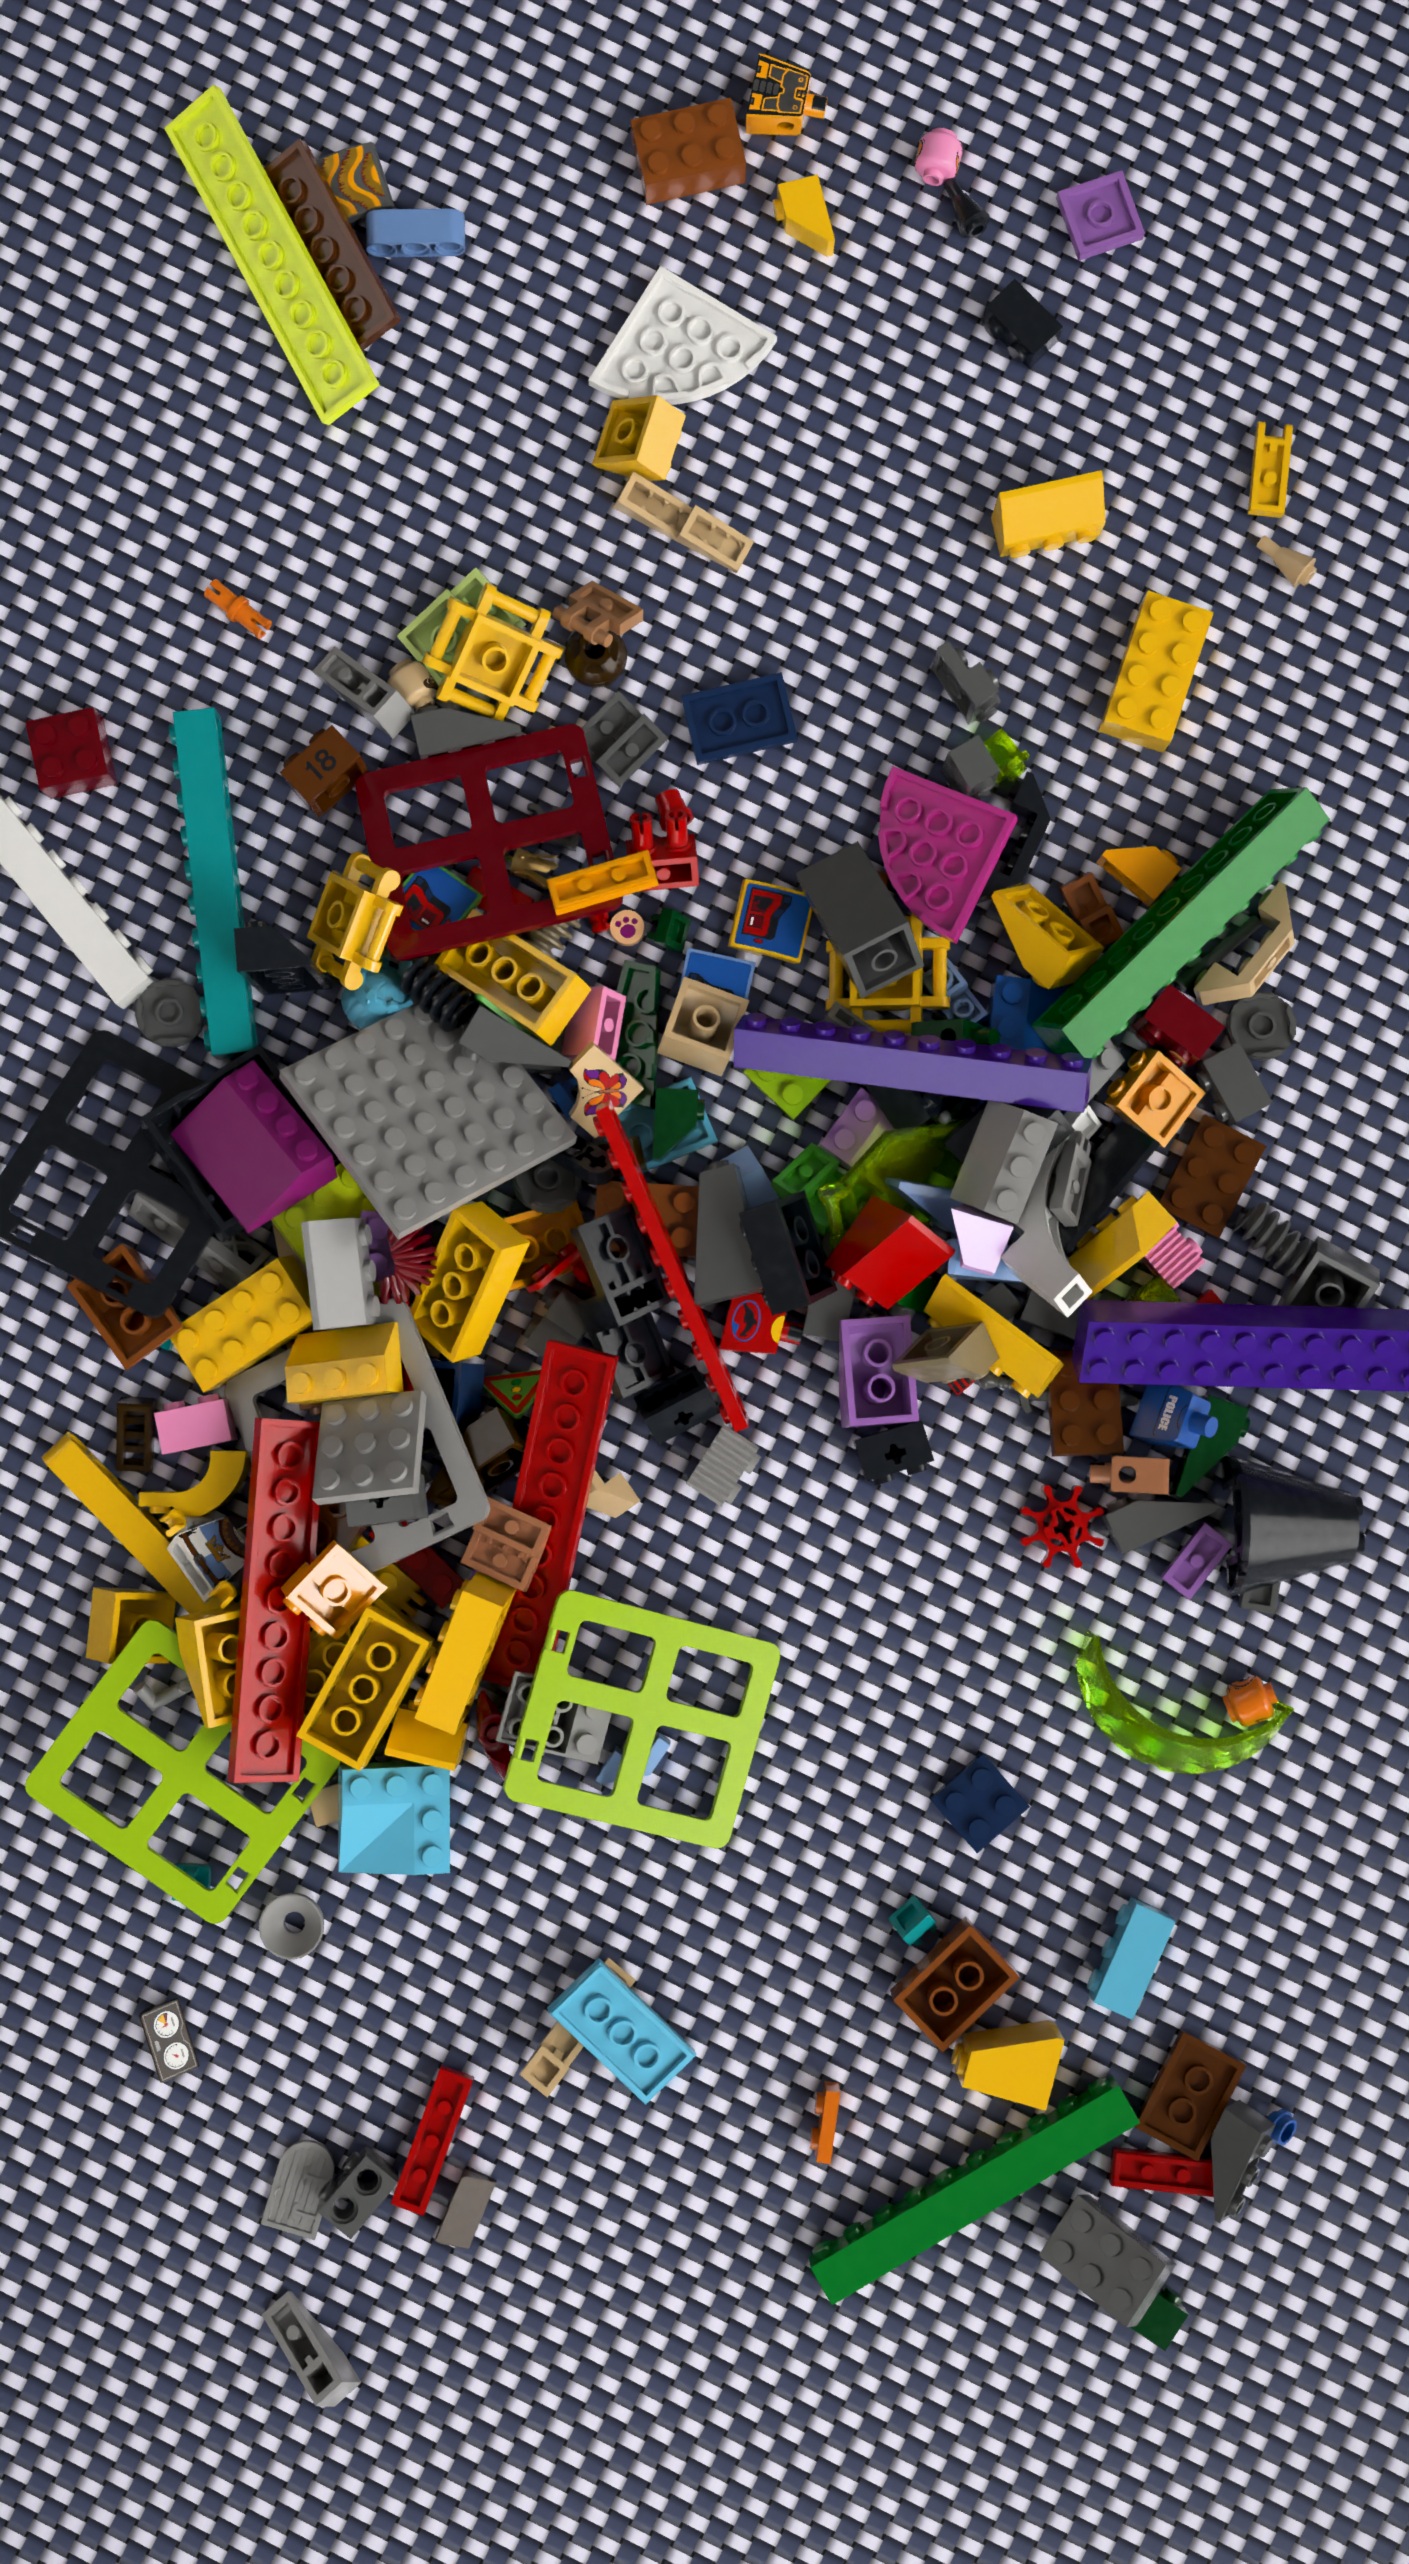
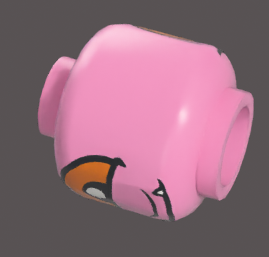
M935 128L922 136L914 166L916 172L923 177L925 183L939 186L948 178L956 176L963 152L962 144L957 139V135L946 128Z

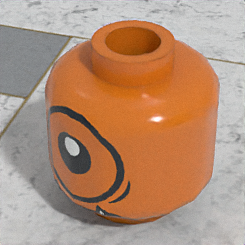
M1253 1675L1227 1686V1695L1222 1696L1233 1723L1238 1721L1242 1726L1249 1727L1273 1717L1274 1709L1272 1704L1277 1703L1278 1699L1270 1682L1263 1684L1261 1678Z

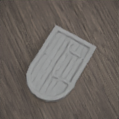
M301 2140L293 2143L285 2150L277 2164L276 2174L261 2220L262 2225L308 2239H316L322 2215L318 2213L320 2200L318 2194L330 2179H334L335 2173L333 2156L325 2145L315 2140Z

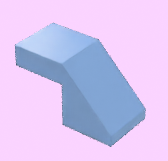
M748 1145L720 1160H728L729 1165L734 1163L740 1167L749 1208L779 1198Z
M658 1733L653 1741L644 1776L651 1775L670 1747L671 1740L661 1733ZM617 1746L598 1772L595 1781L600 1784L615 1782L623 1753L622 1749Z

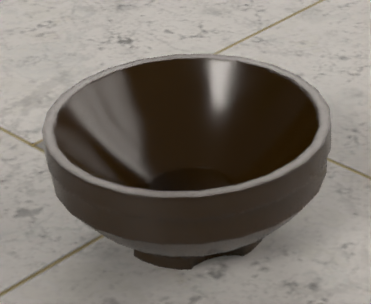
M609 630L608 633L613 636L611 645L605 647V653L602 657L591 659L585 654V647L589 642L584 639L583 634L575 631L570 636L565 649V663L571 676L580 684L593 688L604 687L615 682L622 675L627 663V649L621 636Z

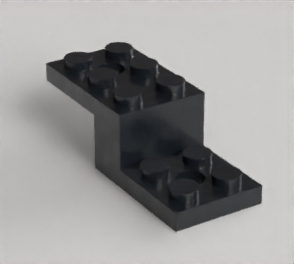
M632 1203L570 1229L596 1291V1294L575 1304L594 1349L619 1356L612 1386L615 1400L624 1399L676 1373L651 1311L672 1302V1299L665 1288L660 1270L651 1256L650 1246L645 1234H642L637 1224L636 1212ZM611 1240L619 1246L620 1255L618 1258H615L610 1252ZM630 1345L637 1351L638 1358L636 1363H633L628 1357Z

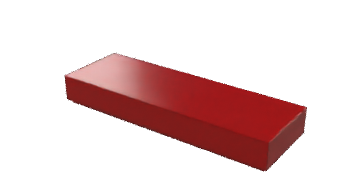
M1112 2147L1109 2183L1115 2187L1214 2197L1212 2157L1200 2156L1199 2160L1196 2161L1185 2154Z

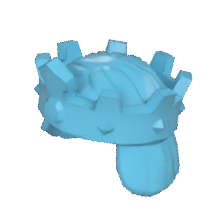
M381 956L379 961L382 962L379 973L361 968L360 972L363 975L362 985L356 990L345 988L341 996L344 1013L349 1021L354 1023V1026L362 1030L414 1004L410 1000V996L404 995L400 990L402 977L413 964V961H400L398 964L399 968L396 969L389 966V957Z

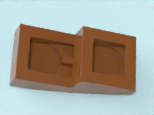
M1087 872L1058 887L1076 924L1102 946L1113 942L1124 934L1111 904L1106 903L1092 872Z

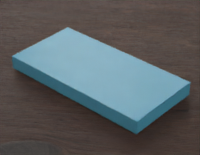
M600 1958L589 1966L547 2007L549 2014L645 2105L697 2055L695 2049Z

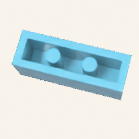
M1132 1897L1127 1905L1123 1904L1116 1917V1924H1118L1113 1937L1109 1936L1106 1939L1101 1956L1104 1957L1099 1970H1093L1088 1980L1087 1989L1090 1990L1088 1994L1094 2003L1131 2020L1134 2019L1176 1923L1170 1914Z

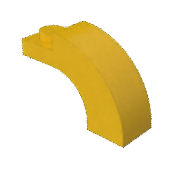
M210 1451L208 1471L201 1482L195 1487L183 1492H139V1506L149 1507V1513L160 1514L168 1513L171 1511V1507H174L184 1516H205L218 1510L234 1497L244 1483L251 1463L248 1451Z

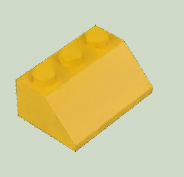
M1102 470L1000 492L991 516L1000 557L1010 555L1011 558H1020L1028 555L1031 552L1030 550L1044 548L1045 551H1052L1061 548L1067 542L1077 540V543L1083 544L1095 540L1101 534L1105 525Z
M1149 1191L1138 1199L1133 1195L1130 1196L1117 1208V1211L1120 1213L1115 1217L1112 1213H1109L1095 1226L1099 1230L1095 1234L1091 1230L1087 1231L1077 1243L1078 1249L1068 1258L1070 1266L1080 1274L1092 1290V1293L1085 1300L1092 1298L1146 1256L1177 1223Z
M398 1322L297 1334L285 1365L287 1403L309 1405L404 1392Z

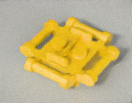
M487 582L481 590L476 607H472L462 600L450 596L446 605L448 611L430 652L426 651L422 659V663L428 667L446 674L438 687L436 699L443 702L450 700L488 718L504 721L510 706L513 707L514 705L535 713L539 704L537 698L555 659H560L564 650L558 644L541 638L549 622L551 612L541 607L537 610L497 591L496 586ZM491 604L532 622L530 631L527 632L488 614ZM460 617H466L470 621L464 628L454 651L452 661L444 660L442 657ZM538 652H543L525 694H521L520 691ZM458 682L498 700V702L493 705L454 687Z
M354 852L350 855L343 873L337 870L330 872L307 934V938L317 943L311 960L322 972H328L340 980L342 986L349 990H356L362 985L363 975L360 972L361 968L379 973L382 962L379 960L396 916H400L403 905L388 899L390 891L395 890L400 884L399 873L391 868H382L374 864L369 856L362 852ZM362 874L375 880L372 889L359 882ZM332 953L339 958L346 959L344 965L335 961Z
M911 913V916H905L909 922L922 961L924 950L933 951V996H923L922 967L862 999L851 979L850 998H843V964L830 941H826V953H829V999H826L825 1011H829L835 1001H837L878 1032L898 1030L903 1033H911V1023L923 1022L922 1009H950V997H947V951L950 950V941L943 937H923L924 924L913 913ZM910 1009V1019L864 1020V1010L904 1011Z

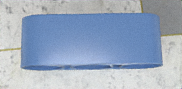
M449 208L381 209L370 211L366 214V251L376 257H441L461 255L465 252V215L459 210Z

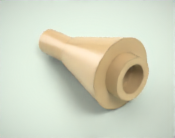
M1265 535L1257 543L1256 547L1273 559L1275 565L1294 588L1300 584L1303 586L1307 585L1317 571V568L1314 567L1316 558L1281 547Z

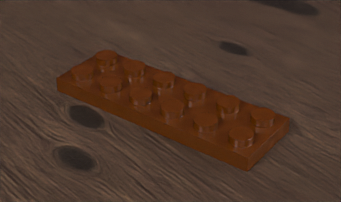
M299 138L264 167V170L359 347L363 351L398 324L401 318L309 146Z

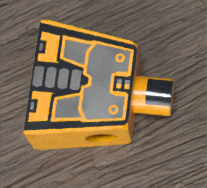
M759 53L746 113L745 133L797 136L801 134L804 115L824 119L828 97L809 93L811 74L808 71Z

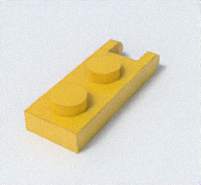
M1258 421L1255 431L1247 515L1282 518L1285 513L1293 425L1285 424L1282 437L1266 436V423Z

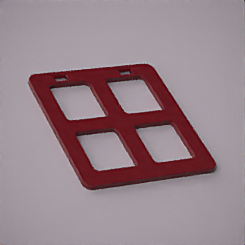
M576 724L563 725L367 772L356 780L355 788L370 860L382 868L387 867L399 873L401 879L399 886L395 890L390 891L388 899L403 905L400 916H396L387 939L389 952L396 960H410L611 912L618 909L623 902L622 896L558 916L556 915L552 898L522 906L514 903L504 859L505 853L509 850L577 834L583 839L589 867L594 866L593 858L603 855L606 862L614 860L585 733ZM553 754H561L566 766L573 796V805L565 809L506 823H498L495 818L487 782V772L503 766ZM582 761L586 776L574 778L571 764ZM453 778L461 779L470 815L471 829L468 832L402 848L396 847L385 801L386 796L391 793ZM466 860H479L490 907L488 913L422 930H413L402 883L403 877L408 874Z

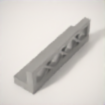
M162 1171L158 1173V1174L164 1176L165 1178H167V1179H169V1180L175 1182V1181L172 1180L170 1177H168L166 1174H164ZM136 1193L128 1215L173 1248H175L190 1223L187 1218L140 1193ZM240 1231L223 1243L212 1237L195 1265L231 1290L256 1273L270 1259L272 1253ZM237 1250H247L255 1255L257 1259L250 1265L238 1256Z

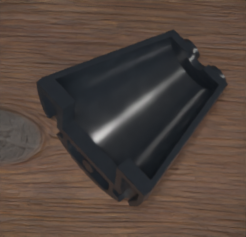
M1225 1455L1221 1458L1223 1491L1233 1492L1236 1556L1226 1560L1229 1596H1235L1348 1563L1355 1558L1356 1553L1364 1552L1365 1535L1360 1531L1359 1521L1363 1514V1501L1361 1497H1355L1348 1491L1236 1456Z

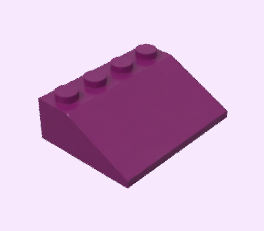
M254 1060L225 1077L170 1134L175 1143L248 1234L338 1177L330 1151Z

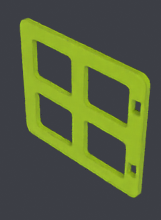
M151 1619L140 1626L26 1779L25 1789L30 1797L205 1921L217 1924L227 1918L337 1770L341 1761L302 1740L301 1755L306 1759L307 1764L300 1772L299 1782H293L274 1809L266 1812L206 1769L207 1761L230 1732L232 1722L212 1728H205L203 1724L185 1749L179 1750L119 1707L120 1698L154 1654H161L186 1672L179 1651L177 1632L163 1622ZM97 1731L106 1733L162 1774L160 1784L126 1827L119 1826L61 1783L64 1773ZM305 1777L315 1784L304 1799L301 1800L293 1792ZM186 1793L193 1795L242 1830L250 1839L217 1886L211 1889L205 1887L157 1853L148 1844L151 1836L181 1796ZM237 1867L248 1872L238 1888L234 1889L227 1881Z

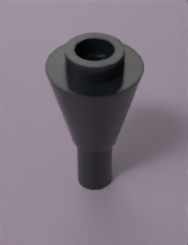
M955 177L948 178L943 186L952 200L960 236L963 238H976L980 236L987 228L990 215L963 192Z

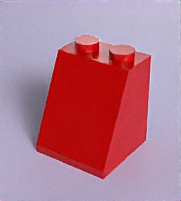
M872 1195L824 1265L835 1273L832 1277L835 1282L847 1290H850L852 1286L858 1291L854 1296L871 1308L877 1303L888 1310L951 1258L956 1250L913 1215Z

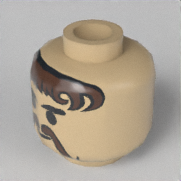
M405 659L389 671L390 678L387 683L400 693L413 710H416L418 713L419 709L434 705L435 701L433 698L437 693L438 684L421 661Z

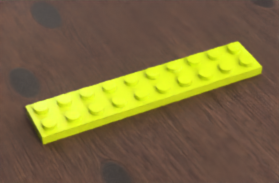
M212 85L164 129L323 424L330 425L380 386L224 93L221 88Z

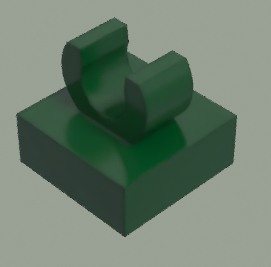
M662 908L661 914H653L651 916V920L658 923L656 933L647 932L646 937L672 952L683 953L691 919L674 909Z

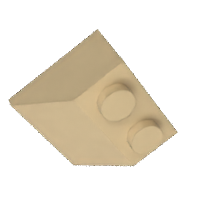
M684 977L657 1053L722 1077L734 1048V1028L741 1017L745 1015L750 1000Z

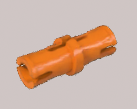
M218 579L210 583L220 595H217L207 587L204 592L206 599L227 613L226 617L232 622L238 621L253 633L256 638L261 639L266 635L256 623H259L269 631L272 625L270 619L249 605L248 599L242 595L238 597Z

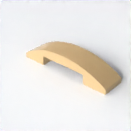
M610 1958L604 1961L629 1987L636 1981ZM556 2021L519 2075L548 2098L570 2069V2064L584 2046Z

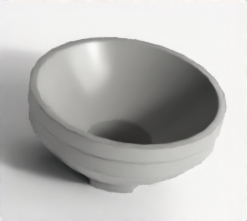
M300 1893L280 1895L274 1898L261 1914L259 1920L260 1938L264 1946L277 1957L292 1960L302 1958L310 1954L322 1939L324 1933L323 1913L317 1903L306 1895ZM298 1912L302 1914L305 1919L304 1929L298 1932L289 1930L285 1924V1918L288 1913Z

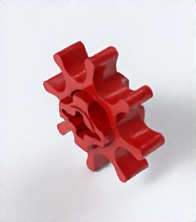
M1043 1485L1041 1491L1046 1497L1045 1507L1037 1512L1030 1510L1026 1506H1022L1019 1509L1021 1514L1033 1517L1036 1522L1034 1533L1030 1536L1021 1537L1019 1542L1024 1546H1028L1037 1540L1043 1542L1046 1546V1555L1041 1560V1565L1046 1568L1051 1567L1053 1556L1060 1551L1067 1552L1071 1558V1565L1075 1568H1080L1082 1562L1077 1556L1079 1544L1084 1541H1090L1099 1547L1104 1544L1103 1539L1091 1536L1087 1530L1089 1520L1095 1516L1103 1515L1104 1510L1101 1507H1094L1089 1512H1082L1078 1508L1077 1498L1082 1492L1081 1486L1073 1485L1069 1498L1059 1502L1053 1497L1051 1486ZM1067 1507L1071 1509L1073 1513L1068 1514L1064 1511L1063 1508ZM1047 1514H1048V1517H1047V1519H1046V1522H1045V1524L1043 1525L1044 1520H1045V1517H1046ZM1057 1515L1061 1520L1069 1521V1525L1065 1527L1066 1537L1061 1532L1054 1531V1527L1058 1525ZM1050 1539H1056L1060 1544L1055 1545L1050 1542Z

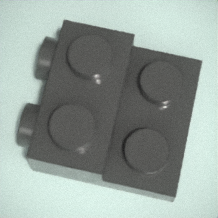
M947 641L937 648L931 669L968 725L977 719L980 723H983L996 714L997 709L995 707L1001 703L998 697V679L989 668L985 670L980 662L968 669L966 666L969 664L965 654L959 647L954 649L950 641Z

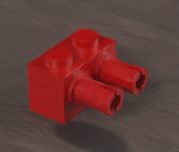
M673 809L665 813L664 818L667 836L653 838L652 816L650 813L642 812V823L639 822V813H634L630 816L632 839L625 840L626 855L648 850L659 885L642 891L699 886L695 834H688L687 812L685 810L677 809L678 818L676 820L674 819Z

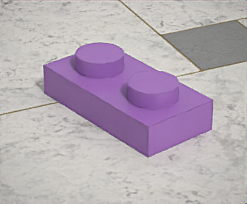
M1202 1522L1160 1578L1190 1600L1233 1544L1209 1525Z

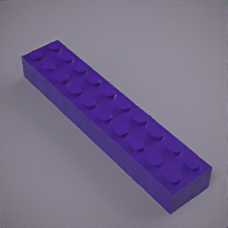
M1084 1300L1080 1304L1072 1363L1079 1383L1409 1392V1309Z

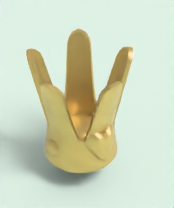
M518 848L513 858L505 856V859L512 861L511 874L524 879L527 878L545 890L548 887L546 878L534 871L548 873L550 869L554 870L558 867L556 862L542 859L556 858L558 855L533 854Z

